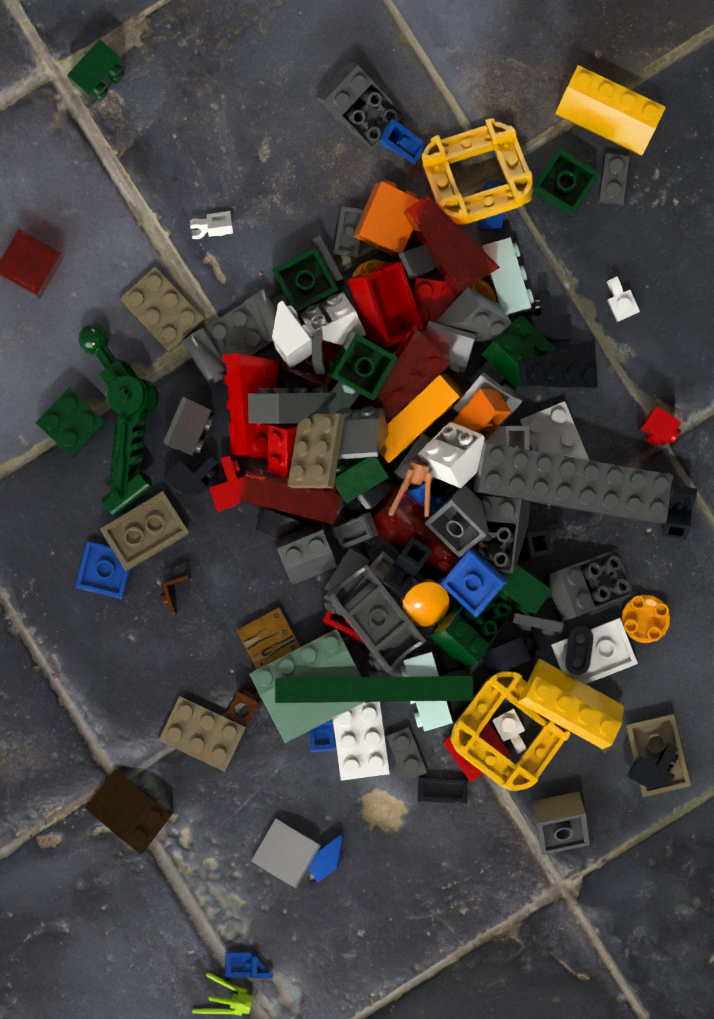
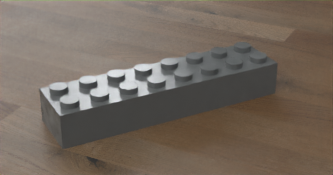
M485 442L483 443L477 473L473 476L471 491L473 493L522 499L538 504L651 523H666L673 475Z

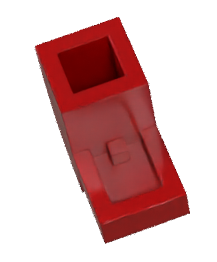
M230 455L221 458L228 482L210 487L217 512L237 506L248 493V477H237V474H240L241 471L237 459L232 461Z

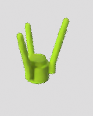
M208 972L206 974L208 978L238 993H233L231 999L215 996L208 997L210 1001L228 1004L233 1009L194 1008L192 1013L234 1014L239 1016L242 1013L249 1014L253 995L247 994L248 989L240 988Z

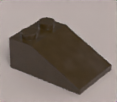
M116 769L85 807L86 810L141 855L173 815L171 811Z

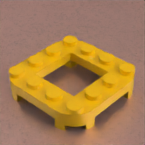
M495 119L485 120L486 126L442 140L439 135L431 138V143L422 153L423 167L438 210L450 225L457 226L459 224L472 223L518 208L531 201L533 193L532 173L529 171L516 138V131L512 125L508 126L495 122ZM494 150L507 184L462 198L449 164Z
M500 672L492 675L484 682L474 696L473 701L468 704L455 722L452 729L451 743L463 758L501 787L507 790L519 791L533 786L538 781V777L563 742L569 738L570 731L518 703L527 682L521 678L522 675L516 672ZM505 698L542 726V729L516 765L479 737V733Z

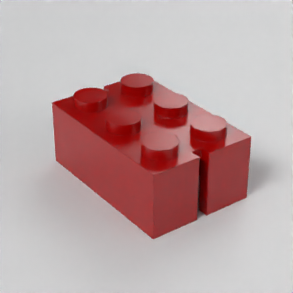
M402 261L384 263L368 270V272L348 279L367 340L381 348H387L403 341L404 338H409L424 331Z

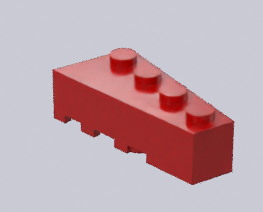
M222 354L223 363H226L227 375H224L229 393L227 410H230L231 422H229L231 455L267 458V432L269 424L249 423L248 393H258V388H276L279 361L244 354Z

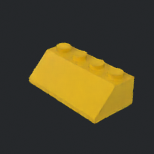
M578 65L555 115L642 156L666 107Z
M538 659L518 700V703L601 749L613 744L623 721L624 705L541 659Z

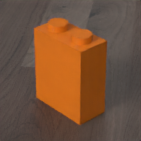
M387 180L378 182L372 189L352 237L393 257H398V254L404 252L424 202L419 200V196L413 192H403L397 189V185Z

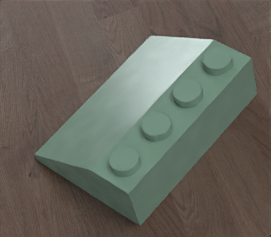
M337 629L249 674L285 743L365 703H275V678L361 677Z

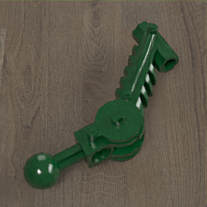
M89 324L80 331L78 341L80 347L86 353L96 354L104 366L105 370L99 375L109 388L107 392L108 403L118 414L117 424L114 427V434L116 436L113 439V446L115 448L111 456L114 460L110 466V471L113 472L109 478V484H112V488L102 498V504L106 510L116 516L152 487L151 479L139 469V466L143 460V454L140 453L144 449V441L142 440L146 429L143 428L146 425L147 416L152 414L157 407L159 394L152 382L138 378L127 361L114 357L108 348L109 335L107 330L99 324Z

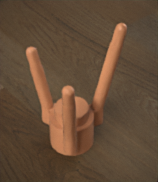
M411 460L407 475L388 513L390 516L394 514L410 483L422 485L423 481H425L424 516H429L433 474L428 472L430 467L428 464Z

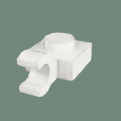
M231 211L206 214L207 219L190 220L191 229L199 228L198 230H192V239H200L207 232L209 237L233 233Z
M618 277L607 281L613 295L607 301L616 322L640 312L631 290L623 292Z
M514 709L492 720L503 742L510 739L517 754L527 750L519 735L525 729Z

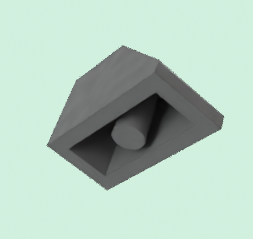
M425 245L398 254V261H402L408 282L435 270L434 263L437 260L432 250H427Z

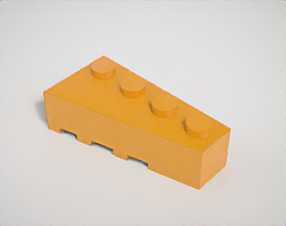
M447 372L438 377L435 374L424 383L426 388L421 393L418 391L413 393L406 400L409 404L403 410L399 407L389 416L391 419L387 424L389 435L380 451V454L388 463L394 461L417 440L420 434L428 430L437 418H440L451 409L452 404L456 400L461 399L466 393Z

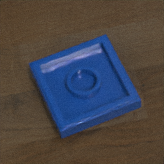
M87 540L75 588L123 599L131 569L128 571L124 570L110 546Z
M472 547L451 570L441 585L473 616L478 617L508 580Z

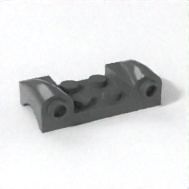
M265 289L243 301V304L205 328L199 329L182 340V343L208 384L212 381L215 384L225 378L224 375H226L227 370L226 363H223L222 354L253 356L274 343L272 334L277 308Z
M367 564L358 566L324 596L326 600L324 606L331 614L342 615L371 651L369 653L371 659L368 661L377 672L380 670L387 673L392 672L407 654L426 642Z

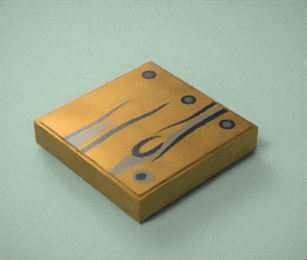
M280 607L236 630L256 669L300 648Z

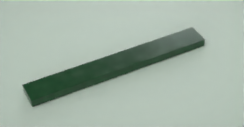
M473 676L275 678V703L473 701Z

